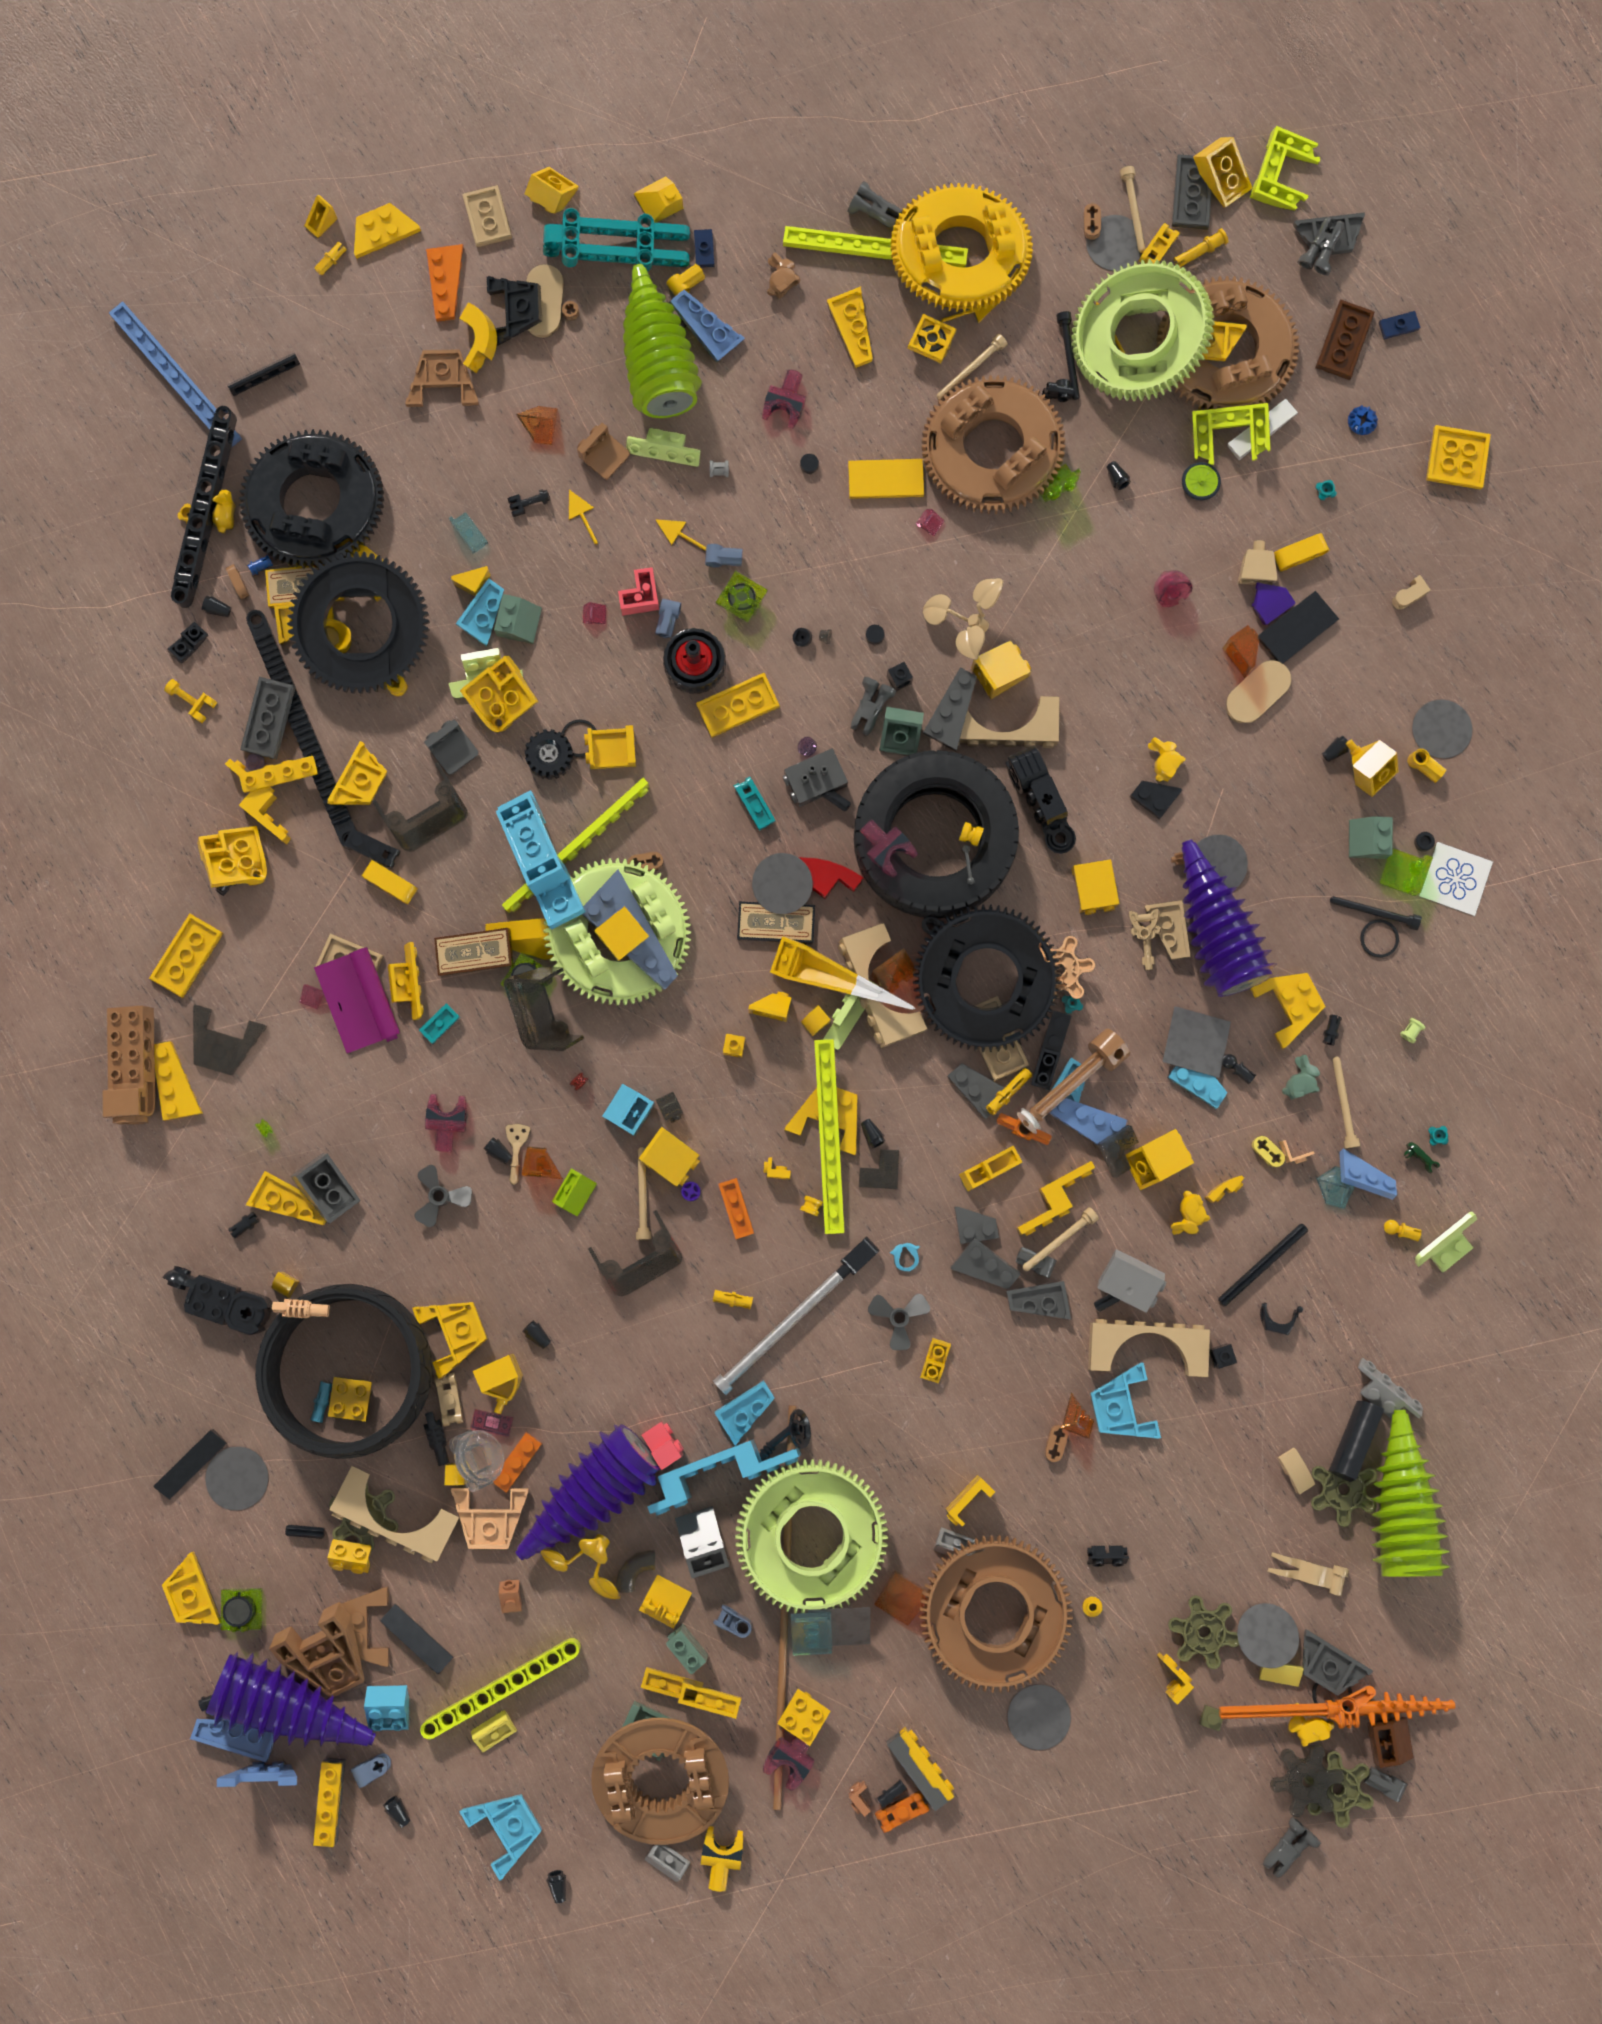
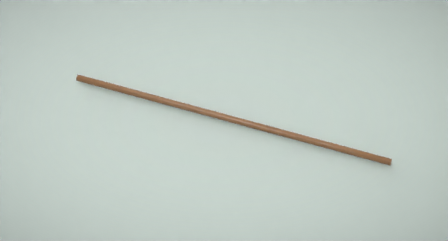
M789 1405L788 1426L791 1413L796 1409L795 1405ZM790 1435L787 1437V1452L795 1449ZM792 1517L784 1525L783 1552L789 1560H791ZM785 1604L781 1608L776 1721V1747L782 1751L784 1746V1728L777 1723L785 1711L789 1614L786 1611ZM776 1762L773 1809L781 1810L783 1764L776 1767Z

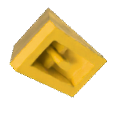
M320 195L316 196L304 226L317 238L338 219L333 206Z
M485 566L453 575L451 579L456 587L476 596L490 577L488 567Z

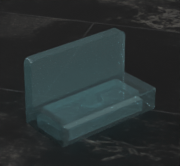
M466 512L455 520L452 516L449 517L451 525L473 554L488 544Z

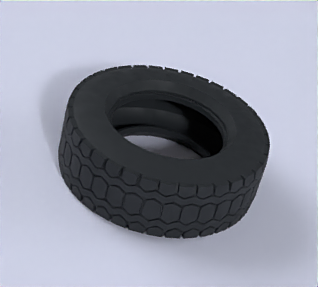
M941 750L914 753L886 767L866 789L860 801L854 825L855 856L858 866L869 886L882 900L906 914L923 918L929 915L937 918L953 917V912L960 915V909L966 913L967 907L972 910L975 905L977 907L993 895L1006 878L1018 848L1019 824L1013 800L1001 780L990 769H987L986 766L975 761V759L959 753ZM935 794L953 798L970 811L977 823V827L984 828L979 841L978 852L970 862L972 877L975 880L974 884L970 885L967 883V866L954 874L946 876L924 875L907 866L897 852H893L895 849L888 852V854L891 853L890 868L886 864L888 861L887 855L882 870L873 863L874 859L892 843V822L904 805L915 798Z

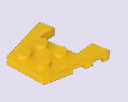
M1308 973L1270 978L1250 988L1255 998L1273 990L1291 1025L1274 1034L1282 1049L1287 1047L1326 1007Z
M817 1088L786 1125L785 1131L801 1136L807 1117L819 1121ZM837 1088L839 1129L845 1131L840 1144V1151L855 1156L857 1094Z
M473 1302L412 1308L420 1325L438 1318L450 1349V1355L432 1362L438 1379L445 1377L488 1339Z

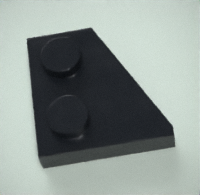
M1142 780L1129 797L1160 820L1182 789Z

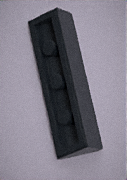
M294 352L229 383L228 388L232 395L236 396L300 365V362Z
M214 1429L210 1430L153 1487L170 1500L227 1442Z
M394 1604L380 1620L383 1625L437 1674L453 1658L446 1649L397 1604Z

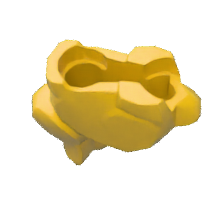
M221 490L213 498V501L217 503L213 511V523L219 533H225L227 529H233L236 505L232 500L231 492Z
M1154 737L1148 743L1150 750L1160 753L1154 766L1156 781L1164 780L1168 782L1186 758L1175 751L1177 745L1173 742L1167 741L1163 743Z
M1184 1191V1198L1179 1209L1183 1220L1171 1225L1173 1235L1180 1234L1183 1231L1191 1235L1197 1234L1199 1232L1198 1226L1210 1220L1200 1195Z
M1303 1716L1291 1717L1288 1723L1289 1732H1297L1303 1747L1308 1746L1309 1743L1330 1738V1731L1334 1728V1722H1327L1325 1719L1317 1716L1308 1718Z

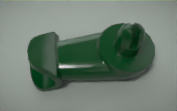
M1413 1142L1406 1144L1408 1150L1404 1152V1156L1407 1155L1405 1158L1412 1156L1419 1158L1425 1164L1426 1171L1430 1174L1433 1172L1431 1169L1432 1164L1436 1168L1440 1167V1164L1433 1161L1417 1144Z

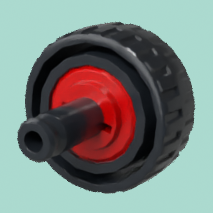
M696 628L685 629L678 632L667 643L664 649L663 666L667 678L677 689L689 694H701L713 689L721 681L726 669V655L721 642L711 632Z

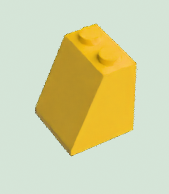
M1011 640L979 655L978 660H973L971 670L977 676L978 681L990 699L995 698L1028 678L1031 673L1028 661L1022 659L1019 647L1016 644L1013 645Z
M663 1127L659 1129L639 1157L640 1162L675 1187H678L679 1184L683 1186L689 1178L686 1174L690 1168L694 1170L700 1162L698 1160L699 1154Z
M1177 1129L1123 1155L1140 1190L1156 1184L1194 1163Z

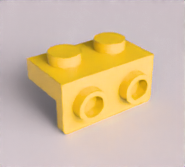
M333 1539L327 1557L329 1567L338 1571L343 1569L351 1570L356 1574L368 1573L371 1546Z

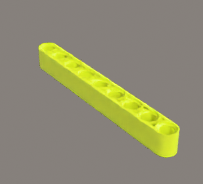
M569 1638L429 1717L421 1726V1735L425 1739H433L569 1662L578 1655L581 1649L580 1642L575 1638ZM566 1645H575L576 1652L569 1653L566 1650ZM556 1654L559 1661L557 1663L550 1662L549 1655ZM531 1665H540L541 1672H533L531 1669ZM521 1674L524 1681L517 1683L514 1680V1675ZM503 1684L506 1687V1692H498L496 1685ZM479 1694H486L488 1702H481ZM468 1704L471 1712H463L461 1705ZM444 1714H450L453 1717V1722H446ZM433 1724L435 1732H428L426 1725Z

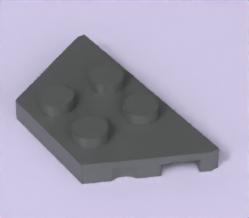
M1365 212L1330 216L1333 218L1328 232L1332 234L1338 221L1345 223L1343 232L1331 255L1351 253L1353 251ZM1327 217L1294 221V228L1309 249L1323 221ZM1321 250L1318 251L1317 256H1320Z
M1305 1629L1302 1668H1304L1303 1674L1338 1696L1346 1691L1348 1687L1357 1684L1366 1675L1373 1673V1670Z

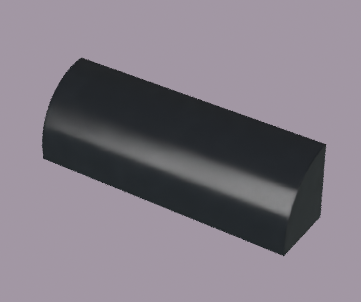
M1366 1401L1356 1402L1328 1472L1348 1482L1357 1479L1384 1412L1382 1407Z

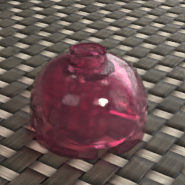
M1179 570L1163 572L1154 585L1156 599L1162 607H1171L1179 604L1177 600L1188 598L1193 589L1190 579Z

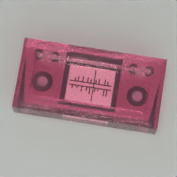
M475 1409L470 1429L509 1437L514 1417Z

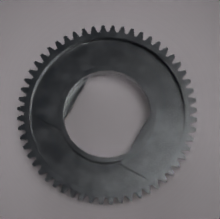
M347 552L346 558L339 554V560L332 556L331 563L325 559V566L318 563L319 570L312 568L314 574L306 573L308 580L301 579L304 586L297 585L300 593L294 592L293 594L297 599H291L295 606L288 608L293 612V614L287 616L293 620L287 623L288 626L293 627L288 630V633L294 635L289 640L296 642L292 645V648L298 649L295 653L297 657L302 656L299 662L305 663L303 667L306 670L310 668L309 674L313 675L316 673L315 679L319 680L322 678L321 683L325 685L328 682L330 688L335 685V689L338 691L343 687V692L345 693L350 688L352 694H355L357 689L360 694H363L364 689L369 694L371 693V688L378 692V686L385 690L386 683L390 687L393 686L392 681L394 680L399 683L398 677L405 678L404 672L411 673L409 667H416L414 661H420L418 654H424L421 647L427 646L423 641L424 639H429L425 632L430 631L425 626L430 623L428 619H425V617L429 616V613L424 611L428 606L427 604H422L426 599L424 596L419 597L423 593L420 589L416 590L419 585L412 583L414 580L412 576L407 578L409 573L407 571L402 572L403 568L401 566L396 568L394 561L390 564L388 558L382 561L381 555H378L375 559L373 553H370L369 557H367L366 552H363L360 557L359 553L355 552L354 557H352L351 553ZM375 596L384 599L392 615V629L386 643L374 653H342L337 650L329 639L326 627L327 616L334 602L338 598Z

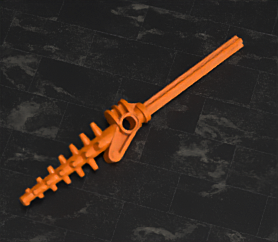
M1366 1686L1340 1700H1335V1702L1325 1700L1324 1703L1222 1706L1219 1707V1717L1221 1719L1326 1716L1327 1719L1335 1721L1339 1729H1344L1345 1726L1347 1728H1351V1726L1359 1728V1716L1368 1715L1371 1726H1375V1715L1379 1714L1383 1723L1387 1724V1714L1393 1713L1395 1720L1398 1722L1400 1721V1713H1406L1408 1719H1412V1712H1419L1420 1717H1423L1424 1711H1431L1432 1714H1436V1710L1448 1712V1709H1455L1456 1706L1453 1700L1440 1701V1698H1436V1701H1428L1427 1697H1423V1701H1416L1414 1695H1410V1701H1403L1400 1693L1397 1694V1701H1391L1388 1692H1384V1700L1371 1701L1376 1695V1690L1372 1686ZM1342 1706H1347L1350 1712L1345 1711Z

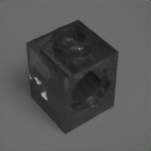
M674 1092L656 1099L666 1122L674 1123L681 1119L680 1115L684 1113Z

